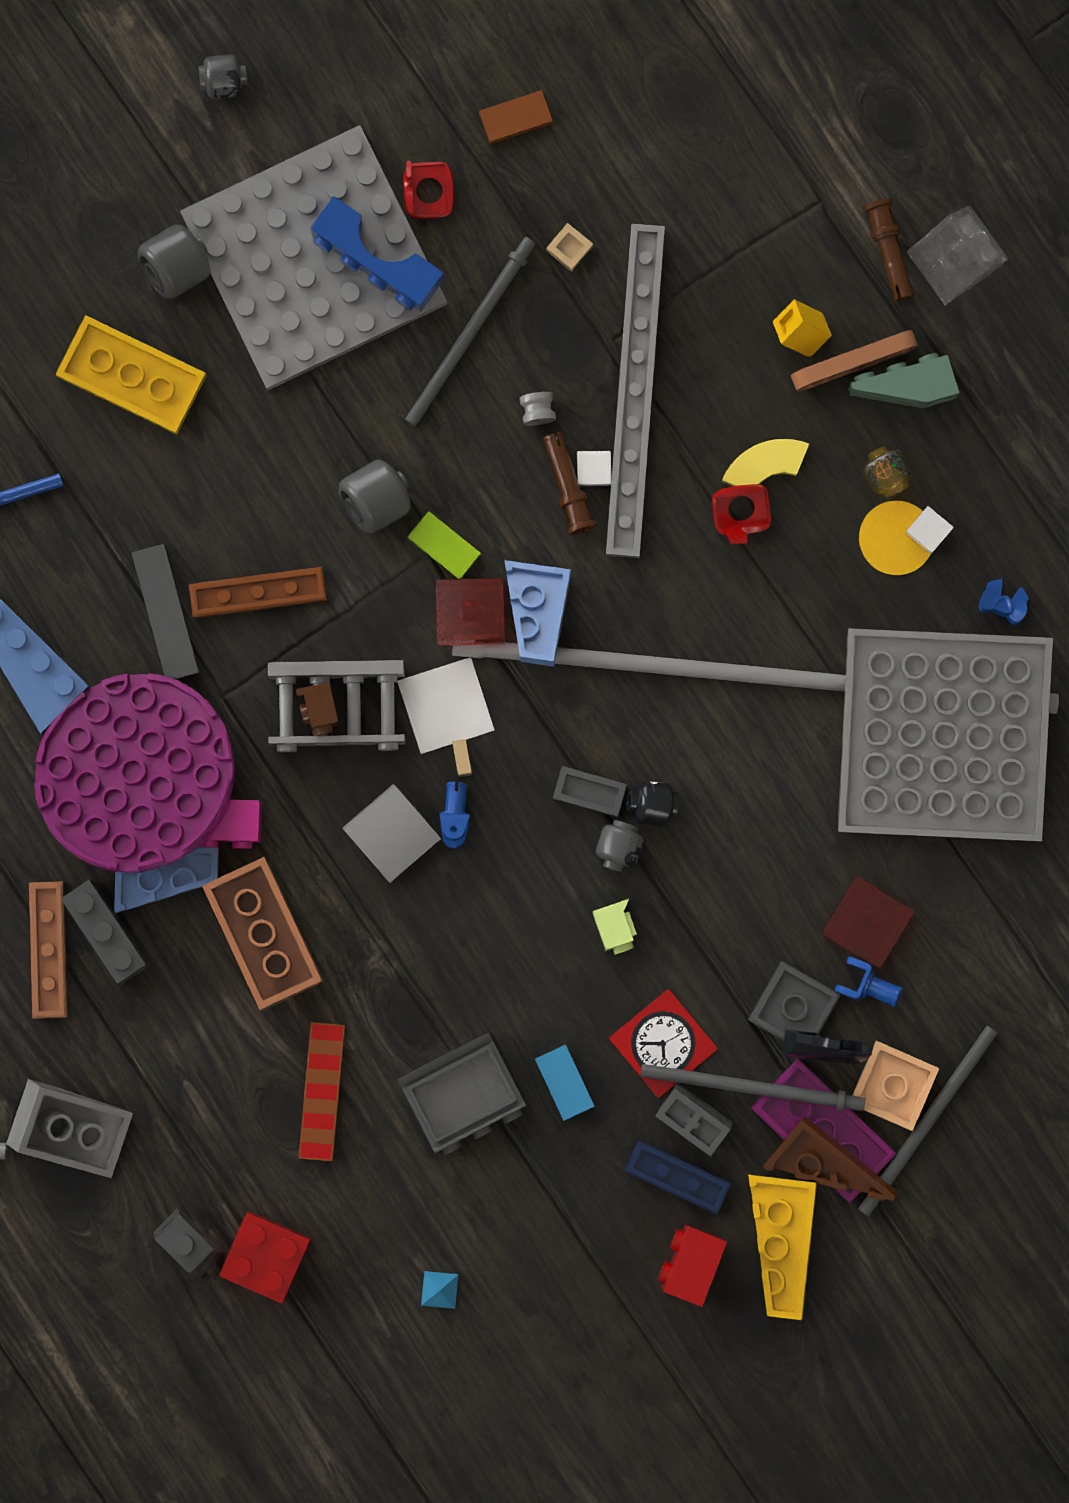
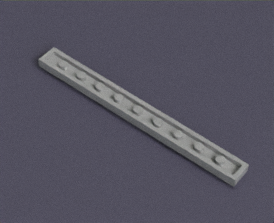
M631 224L606 556L640 557L665 226Z

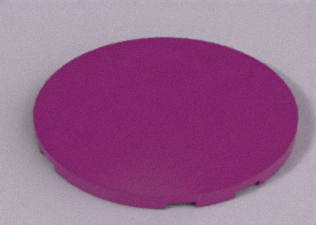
M123 674L101 680V683L82 692L49 725L36 756L37 766L34 788L38 808L49 831L62 846L77 858L92 866L113 872L137 873L151 871L172 864L191 853L217 826L226 810L233 789L235 776L234 752L230 736L220 716L209 702L191 687L178 680L157 674Z

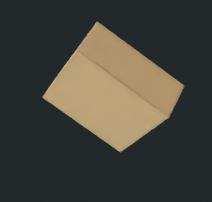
M567 223L548 245L546 251L572 272L592 249L593 243Z
M466 739L452 741L458 776L472 775Z

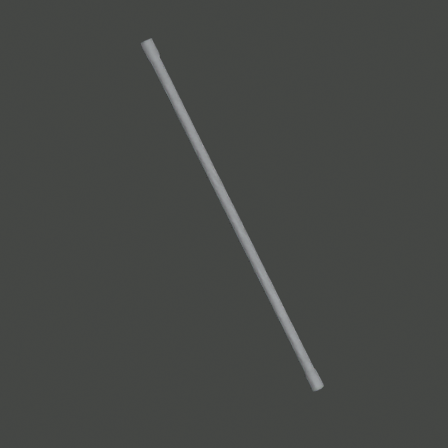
M454 636L452 656L520 660L518 643ZM561 647L557 648L555 664L845 692L846 675ZM1050 693L1049 713L1057 714L1059 694Z

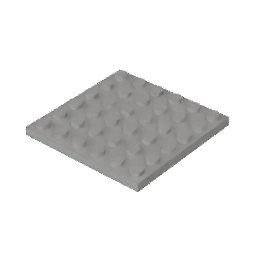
M360 125L180 211L188 229L195 237L198 236L207 248L208 253L206 255L210 265V274L267 391L447 305V300L439 286L421 312L414 307L410 311L395 300L397 295L386 288L384 291H381L367 280L369 275L358 269L357 272L350 270L340 261L342 256L332 249L327 253L313 243L314 237L311 234L310 227L332 197L335 196L361 214L363 223L360 239L365 249L371 255L388 262L401 261L414 254H418L426 260Z
M848 628L838 832L1042 841L1053 638Z

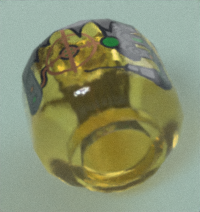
M883 446L867 455L870 461L864 465L863 473L875 494L885 495L886 498H890L910 487L908 481L912 478L913 473L900 450L892 449L888 451Z

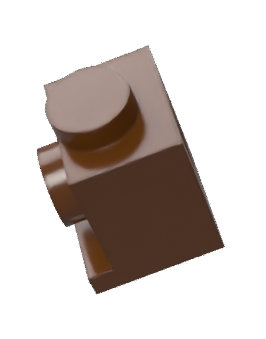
M327 682L296 689L299 700L305 699L306 703L300 704L304 724H311L314 736L334 732L333 726L340 724L330 683Z

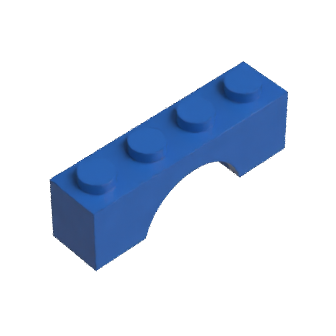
M333 196L310 227L311 234L314 237L313 243L327 253L332 249L342 256L340 261L354 272H357L358 269L369 275L367 280L379 290L389 289L397 295L395 300L406 309L411 311L414 307L421 312L444 281V273L418 254L396 262L383 261L371 255L365 249L360 239L363 223L361 214Z

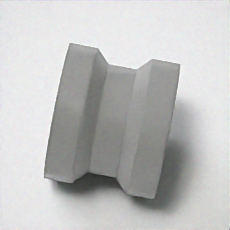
M536 392L520 397V405L525 409V415L523 416L524 425H541L556 420V414L551 410L552 392Z

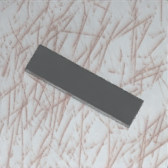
M161 544L132 552L164 676L179 680L200 674L165 545Z

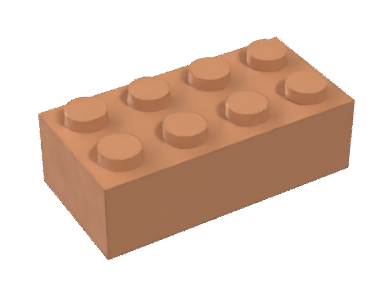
M265 857L202 886L259 1010L268 1009L324 982Z

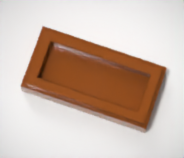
M542 90L479 111L489 144L551 125L553 122Z

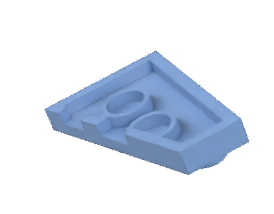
M505 560L520 661L554 667L571 579V569Z
M197 847L180 860L151 871L137 873L115 872L114 913L117 914L188 892L218 879L219 848Z

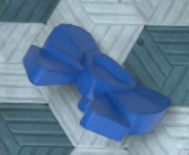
M1002 579L990 581L979 600V611L981 613L993 612L999 616L1006 617L1012 625H1019L1027 613L1028 595L1020 587L1012 599L1007 595L1001 596Z

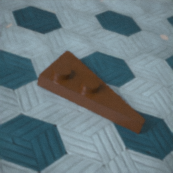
M805 1116L763 1165L769 1171H773L775 1168L796 1174L795 1178L815 1180L819 1184L840 1190L854 1189L868 1193V1197L878 1200L887 1199L892 1202L898 1194L897 1190Z

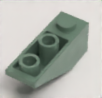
M937 353L925 355L918 359L919 363L911 366H906L905 362L891 365L886 368V373L874 376L873 372L860 374L854 377L855 382H852L848 388L850 396L923 409L955 400L959 390L948 355L938 357Z

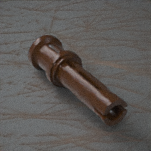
M884 198L864 205L863 210L869 215L873 229L870 235L874 242H878L894 297L893 300L898 302L906 300L907 297H914L915 294L911 287L897 237L900 235L901 230L900 226L895 224L890 207L893 201L892 198Z
M557 432L556 437L553 433L544 437L542 441L545 444L561 494L558 504L561 509H564L569 524L567 529L568 535H578L596 528L597 523L591 519L586 503L588 495L580 490L564 441V435L562 432Z

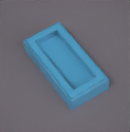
M566 1044L535 1059L563 1121L594 1107Z

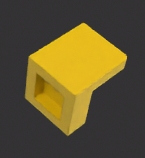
M795 299L773 321L781 344L807 357H811L832 336L823 313Z

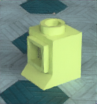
M629 899L592 912L605 951L613 949L614 955L634 948L632 936L637 935L630 913H624Z

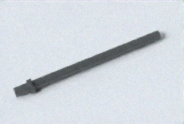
M524 237L516 251L510 252L508 263L406 416V422L414 427L417 426L520 267L524 268L528 263L526 258L536 244L533 240Z
M986 1026L880 1176L890 1186L998 1034L989 1026ZM867 1195L858 1210L869 1217L880 1201L884 1202L885 1199L878 1200Z
M642 1064L641 1077L833 1106L837 1107L836 1111H843V1108L864 1111L865 1097L845 1095L846 1091L839 1090V1093L648 1064Z

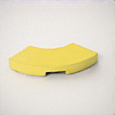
M775 439L759 443L735 459L726 471L722 482L730 486L760 484L770 476L780 474L796 476L809 444L793 439Z

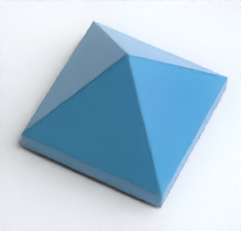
M424 1271L421 1306L455 1309L458 1274Z

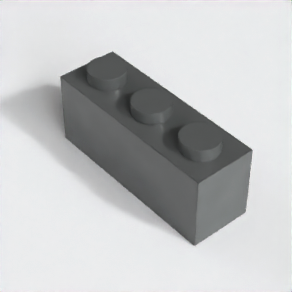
M86 881L61 898L117 984H124L149 967L144 956L93 881Z

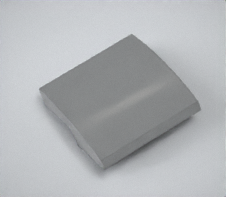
M394 784L342 828L389 883L441 839Z

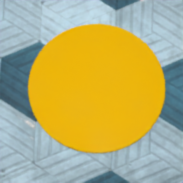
M888 501L876 506L866 515L860 527L859 544L865 559L870 565L886 574L904 575L917 570L928 560L930 553L905 533L923 512L920 508L904 501Z

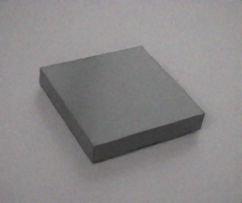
M781 961L748 1021L783 1041L786 1029L820 1033L841 995Z

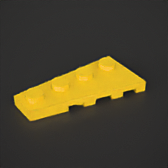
M748 1175L753 1200L752 1206L757 1230V1243L761 1260L767 1316L803 1320L817 1183Z

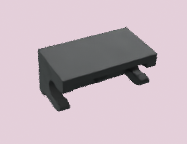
M677 1083L655 1115L710 1157L731 1130L733 1124L731 1120L680 1083Z

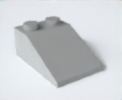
M28 1079L6 1144L18 1153L112 1178L133 1113L58 1087Z

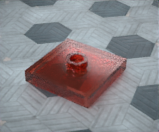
M503 578L436 580L437 646L505 644Z
M856 876L821 934L875 968L880 969L915 911Z

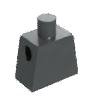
M179 1207L154 1231L155 1240L189 1274L201 1277L224 1253Z

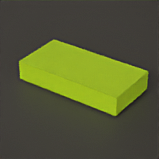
M429 511L408 536L411 542L458 580H461L481 555L478 550Z

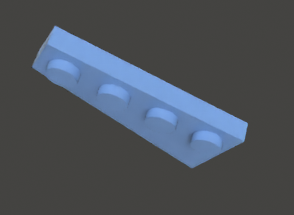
M0 599V667L40 734L43 735L53 720L82 692H85L90 687Z

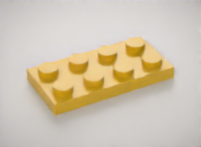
M86 315L55 374L58 378L176 435L207 376L205 372Z

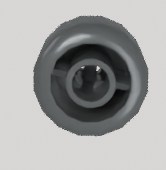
M175 224L144 242L137 250L140 266L148 281L162 297L169 300L177 298L203 282L210 274V265L206 255L208 252L205 244L198 236L195 237L190 230L182 225Z
M374 460L339 482V495L345 509L355 524L367 534L379 532L407 515L411 509V500L407 491L409 485L400 471L396 472L390 464L383 460Z

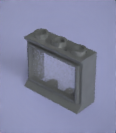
M489 1032L397 1079L434 1153L441 1150L444 1156L462 1147L459 1140L470 1134L476 1140L493 1131L490 1124L502 1118L506 1124L522 1116L523 1114L520 1109L526 1106Z

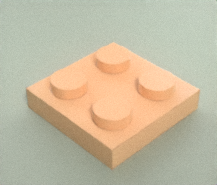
M875 1041L872 1055L867 1059L852 1096L866 1098L865 1111L913 1131L939 1068Z

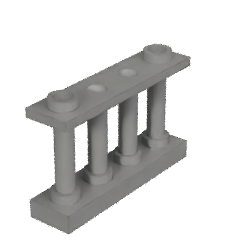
M403 660L268 662V677L270 680H276V685H279L280 737H268L269 745L277 747V752H297V746L378 745V750L394 751L398 750V744H406L404 734L395 735L394 683H397V678L405 677ZM343 678V683L347 684V735L293 736V685H296V679H310V684L318 685L330 683V679ZM364 678H377V683H381V735H361L360 684L364 683Z

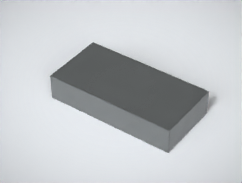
M562 766L553 799L618 818L627 784Z

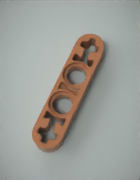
M908 330L798 370L791 375L796 391H804L906 354L916 349L918 344L913 331Z

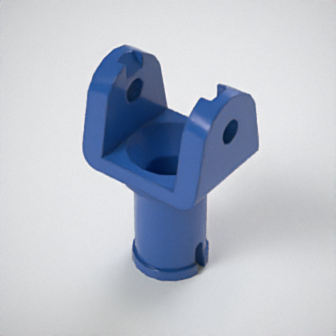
M455 782L446 783L445 811L439 812L442 841L445 846L457 849L464 844L470 824V814L465 812L468 785L459 782L458 791L456 792Z
M849 956L847 964L865 971L860 987L856 992L837 984L834 991L855 1001H861L868 995L895 1007L903 987H898L875 977L876 973H874V969L870 964Z

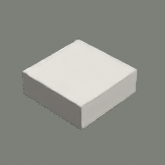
M577 451V481L579 487L611 486V451Z
M927 506L905 533L932 554L954 527Z

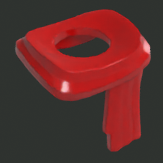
M407 161L403 176L407 214L414 219H433L450 215L454 205V180L449 166L443 162H422L411 165V161ZM428 178L438 181L443 190L441 198L431 204L422 202L416 193L418 184Z
M747 484L732 486L717 491L712 497L715 527L719 533L727 535L730 544H746L748 534L762 532L770 527L769 497L767 489L763 485ZM739 496L750 498L754 504L752 515L743 521L733 519L728 511L731 501Z

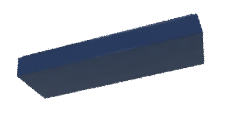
M639 1140L624 1170L635 1177L715 1214H718L731 1186V1183Z

